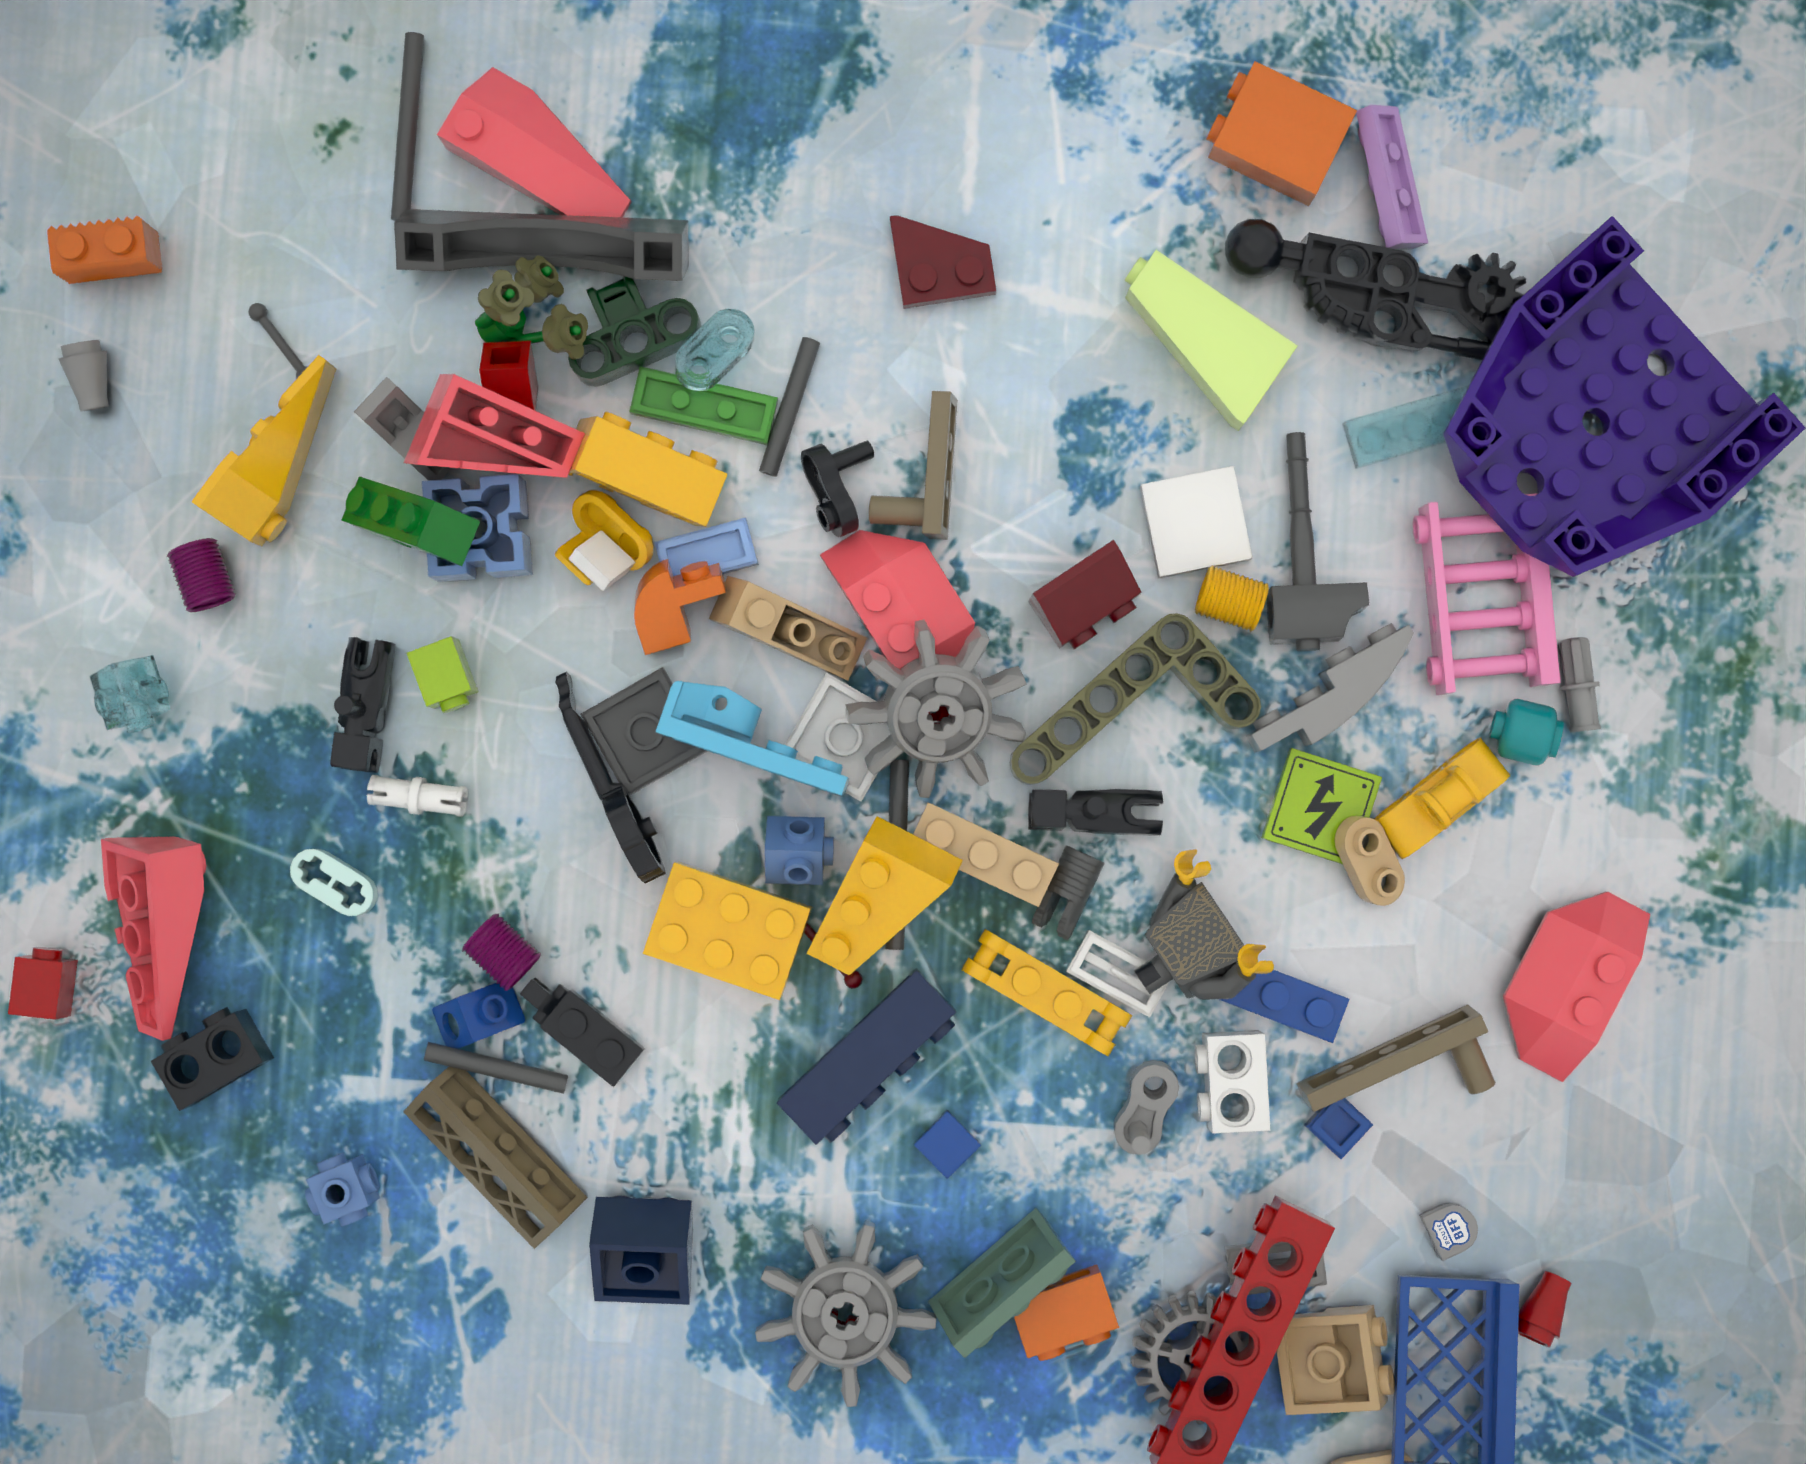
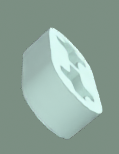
M306 849L298 853L291 863L290 875L293 882L300 889L341 914L347 916L363 915L369 912L376 904L378 890L374 881L325 850ZM318 858L322 860L320 864L321 871L332 877L329 883L321 878H313L309 882L306 879L308 871L303 867L306 861L315 862ZM339 882L349 887L356 886L359 882L362 885L360 893L365 897L364 903L358 902L348 906L346 902L349 896L337 888Z

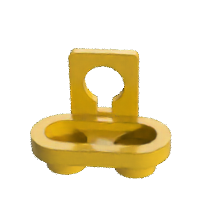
M589 490L574 501L572 507L573 518L582 532L559 547L555 552V557L585 585H591L593 582L569 560V557L578 546L600 530L636 562L630 569L631 571L642 568L651 560L653 556L651 534L619 507L610 495L598 490Z

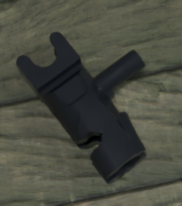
M349 637L343 661L340 697L334 703L335 711L339 714L338 723L341 727H344V733L334 732L330 759L331 767L378 773L383 740L375 738L374 735L383 729L391 682L390 672L393 668L396 644L375 640L371 663L365 670H360L361 665L367 664L369 642L358 637Z
M1135 789L1076 791L1067 800L1066 790H1032V793H1029L1028 830L1062 831L1066 827V822H1068L1069 827L1076 832L1160 836L1163 820L1137 819L1132 815L1131 807L1133 805L1159 806V804H1163L1162 791Z

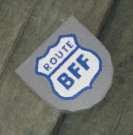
M1448 1203L1440 1205L1419 1215L1442 1261L1466 1251L1477 1238L1478 1225L1475 1217L1469 1210L1459 1204Z

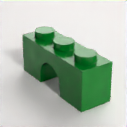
M360 476L355 487L352 488L347 496L346 509L341 519L346 523L409 548H416L460 566H463L480 524L479 520L439 502Z

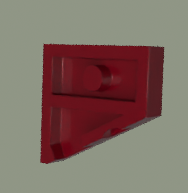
M898 215L890 216L903 309L996 295L989 244Z

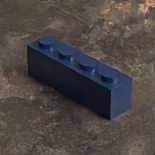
M917 968L914 969L781 1095L777 1104L815 1145L824 1137L830 1143L833 1142L851 1124L846 1118L847 1115L859 1104L865 1110L869 1108L886 1091L881 1085L886 1078L894 1071L899 1077L905 1074L921 1058L915 1051L925 1041L930 1039L936 1044L955 1026V1023L950 1019L956 1013L955 1008Z

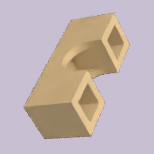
M929 802L913 835L962 859L960 871L1039 907L1059 865L1055 861Z

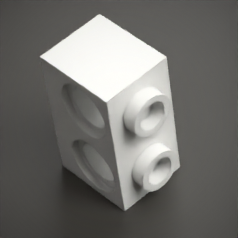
M1259 1030L1202 1033V1045H1195L1197 1074H1204L1205 1093H1198L1197 1095L1199 1121H1207V1128L1213 1134L1270 1131L1265 1034ZM1228 1045L1238 1046L1242 1055L1240 1064L1232 1070L1221 1069L1218 1064L1219 1052ZM1232 1093L1241 1094L1244 1099L1243 1111L1234 1118L1224 1117L1220 1109L1222 1100Z

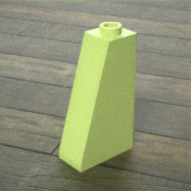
M1155 250L1148 261L1140 257L1125 279L1131 285L1125 299L1228 424L1239 431L1298 345L1159 251Z

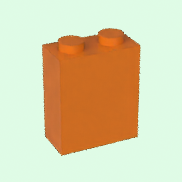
M1254 61L1248 75L1242 72L1238 73L1226 97L1234 101L1228 116L1225 117L1218 114L1206 138V140L1214 143L1208 158L1309 206L1315 198L1357 110Z

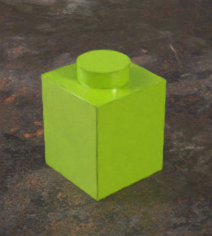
M450 636L406 653L426 707L434 709L440 707L442 713L451 712L470 704L467 696L479 692L459 639Z

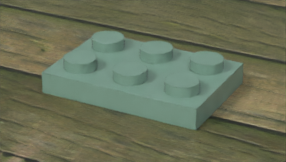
M1035 1208L928 1302L953 1347L966 1358L975 1349L986 1345L994 1332L1009 1319L1024 1312L1032 1299L1048 1285L1058 1282L1065 1275L1067 1269L1076 1261L1047 1219Z

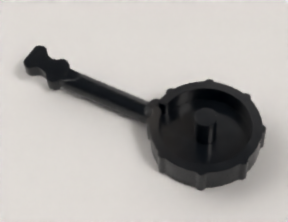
M567 671L556 676L555 683L559 691L558 706L562 712L564 723L595 791L602 801L606 816L621 849L637 877L645 884L665 875L666 872L660 853L652 836L658 834L650 816L645 819L642 818L623 783L612 782L586 723L576 713L571 676Z

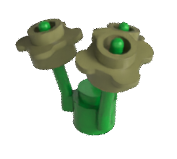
M537 255L533 260H527L523 257L519 258L515 263L517 272L514 280L511 273L507 270H498L492 276V284L478 293V302L485 312L475 320V325L479 335L486 343L531 341V344L545 342L552 352H567L571 359H579L583 356L584 347L582 343L587 335V319L581 313L573 314L569 312L564 304H558L552 308L551 315L543 323L542 331L522 333L526 323L524 307H530L534 302L540 303L549 295L558 298L564 293L563 285L558 281L559 277L555 267L544 257Z

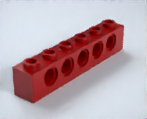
M1276 1195L1271 1205L1266 1203L1262 1205L1253 1224V1230L1257 1231L1250 1249L1245 1247L1241 1249L1234 1262L1232 1274L1236 1278L1229 1293L1222 1291L1213 1306L1210 1318L1214 1319L1215 1322L1207 1338L1201 1335L1193 1347L1189 1362L1194 1364L1186 1382L1179 1380L1171 1393L1168 1407L1172 1408V1412L1165 1426L1158 1424L1150 1437L1147 1451L1151 1453L1149 1457L1151 1464H1223L1335 1230V1227L1327 1220ZM1278 1242L1289 1243L1291 1246L1289 1259L1281 1265L1270 1264L1268 1262L1270 1248ZM1259 1286L1269 1288L1270 1299L1264 1307L1253 1309L1247 1306V1295L1253 1288ZM1235 1331H1244L1249 1334L1247 1347L1238 1353L1227 1351L1225 1349L1227 1337ZM1219 1375L1228 1379V1386L1223 1394L1211 1397L1204 1393V1385L1209 1378ZM1194 1420L1205 1422L1207 1430L1202 1438L1190 1441L1182 1437L1183 1429L1189 1422Z

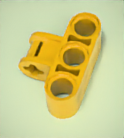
M1479 737L1445 761L1374 819L1382 825L1391 846L1400 858L1404 859L1416 852L1440 832L1446 830L1473 806L1483 801L1487 795L1503 784L1510 777V774L1481 737Z

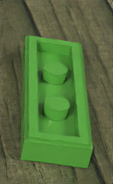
M640 366L629 412L631 415L767 445L776 413L778 397Z

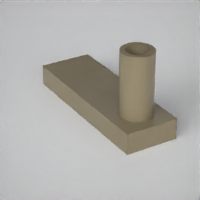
M932 391L924 498L872 495L869 503L870 524L922 526V533L929 539L948 540L958 402L952 392Z

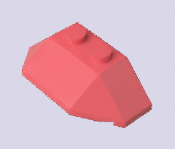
M859 530L820 554L881 654L899 669L919 658L918 647L914 640L915 621H926L935 638V654L953 657L959 654L966 638L974 629L975 621L924 542Z
M1603 892L1546 912L1503 994L1510 1027L1516 1043L1518 1059L1563 1082L1599 1042L1642 959L1650 919L1649 913L1610 892Z

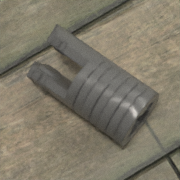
M1066 845L1046 893L1033 915L1032 923L1041 928L1047 925L1061 896L1067 898L1069 901L1056 931L1059 937L1068 940L1077 925L1105 863Z

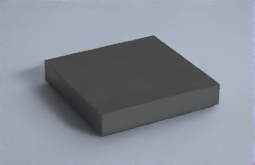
M663 667L580 714L618 782L623 783L630 795L707 752L706 750L656 733L662 711L673 684Z

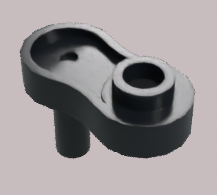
M868 440L834 454H831L822 443L801 452L803 471L819 502V505L816 506L818 520L826 532L832 531L837 537L857 531L859 527L856 508L841 480L839 471L874 458V450Z

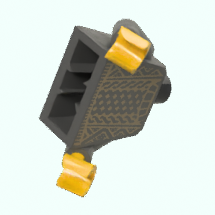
M1197 849L1182 851L1174 860L1176 873L1164 891L1150 920V928L1145 933L1146 938L1158 955L1134 971L1149 994L1174 979L1186 998L1197 997L1200 1000L1232 999L1256 978V974L1272 972L1274 964L1272 961L1258 962V955L1262 950H1265L1266 946L1261 944L1244 945L1204 884L1201 882L1196 885L1194 878L1207 876L1211 871L1210 863L1208 861L1199 862L1193 868L1192 860L1197 854Z

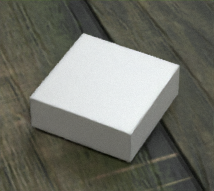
M602 530L578 546L569 557V560L602 591L626 575L636 563Z

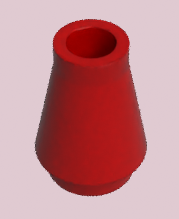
M1544 1271L1540 1282L1519 1310L1518 1334L1550 1348L1554 1338H1560L1567 1295L1572 1283L1556 1274Z

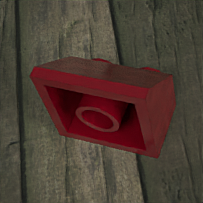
M1112 540L1032 593L1028 602L1059 649L1067 643H1070L1072 648L1076 649L1097 635L1093 626L1109 616L1111 621L1115 623L1135 610L1137 607L1132 600L1142 592L1116 542Z

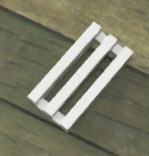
M1087 930L1066 972L1140 1013L1151 1017L1168 983L1149 994L1140 979L1089 952L1094 943L1136 967H1140L1146 961L1096 933ZM1086 960L1150 996L1146 1004L1080 968L1082 962Z

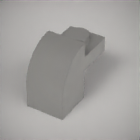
M386 377L358 406L354 413L405 459L424 411ZM411 464L428 481L441 480L452 469L449 467Z

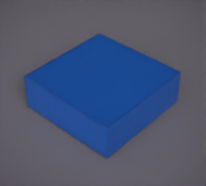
M1344 1098L1316 1111L1304 1126L1338 1158L1342 1159L1373 1124Z
M946 1110L914 1142V1146L948 1179L981 1146V1143Z

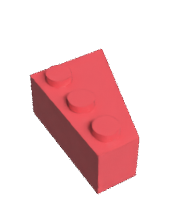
M440 374L404 463L567 478L585 433L460 376Z

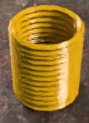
M1212 565L1208 568L1197 598L1195 613H1199L1200 616L1205 615L1206 618H1214L1215 621L1219 619L1224 624L1228 622L1233 627L1237 625L1238 628L1249 629L1251 632L1255 630L1260 620L1268 595L1269 585L1268 583L1264 584L1263 581L1253 580V578H1245L1244 575H1236L1235 572L1222 571L1221 568H1214Z

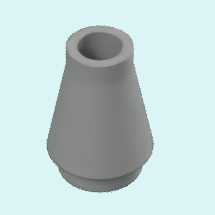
M90 340L61 346L63 357L59 358V361L76 396L80 411L109 407L107 400V351L101 350L100 341Z

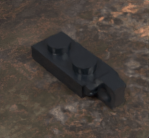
M535 977L529 981L520 993L521 996L538 1009L532 1018L541 1025L540 1028L613 1087L645 1049L573 989L568 990L559 984L552 991Z

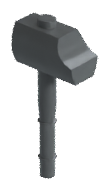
M1293 432L1286 434L1288 455L1286 463H1288L1291 506L1289 514H1291L1290 547L1293 585L1271 586L1268 590V632L1270 644L1296 643L1297 651L1320 650V642H1339L1344 637L1345 629L1351 616L1361 613L1369 606L1367 582L1316 584L1314 536L1310 517L1312 510L1309 508L1307 462L1309 459L1306 457L1305 433Z

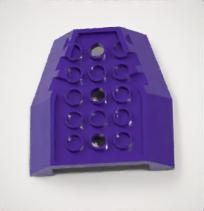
M1613 216L1605 221L1510 307L1443 432L1461 485L1522 552L1572 577L1710 519L1806 429L1775 393L1756 403L1631 266L1630 263L1642 254L1644 250ZM1649 354L1658 355L1665 361L1667 366L1665 376H1658L1649 369L1647 363ZM1585 413H1592L1601 420L1603 427L1601 435H1592L1585 430L1582 421ZM1519 473H1528L1534 477L1537 482V495L1528 496L1519 490L1517 486V476Z

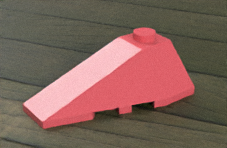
M494 67L461 93L437 133V136L448 151L559 215L623 218L631 204V200L532 89Z
M116 837L101 839L104 886L108 901L117 899L123 927L115 929L118 944L123 943L132 963V967L127 970L125 976L138 1031L162 1041L171 1039L204 894L203 875L206 871V859L202 852L201 844L179 837Z

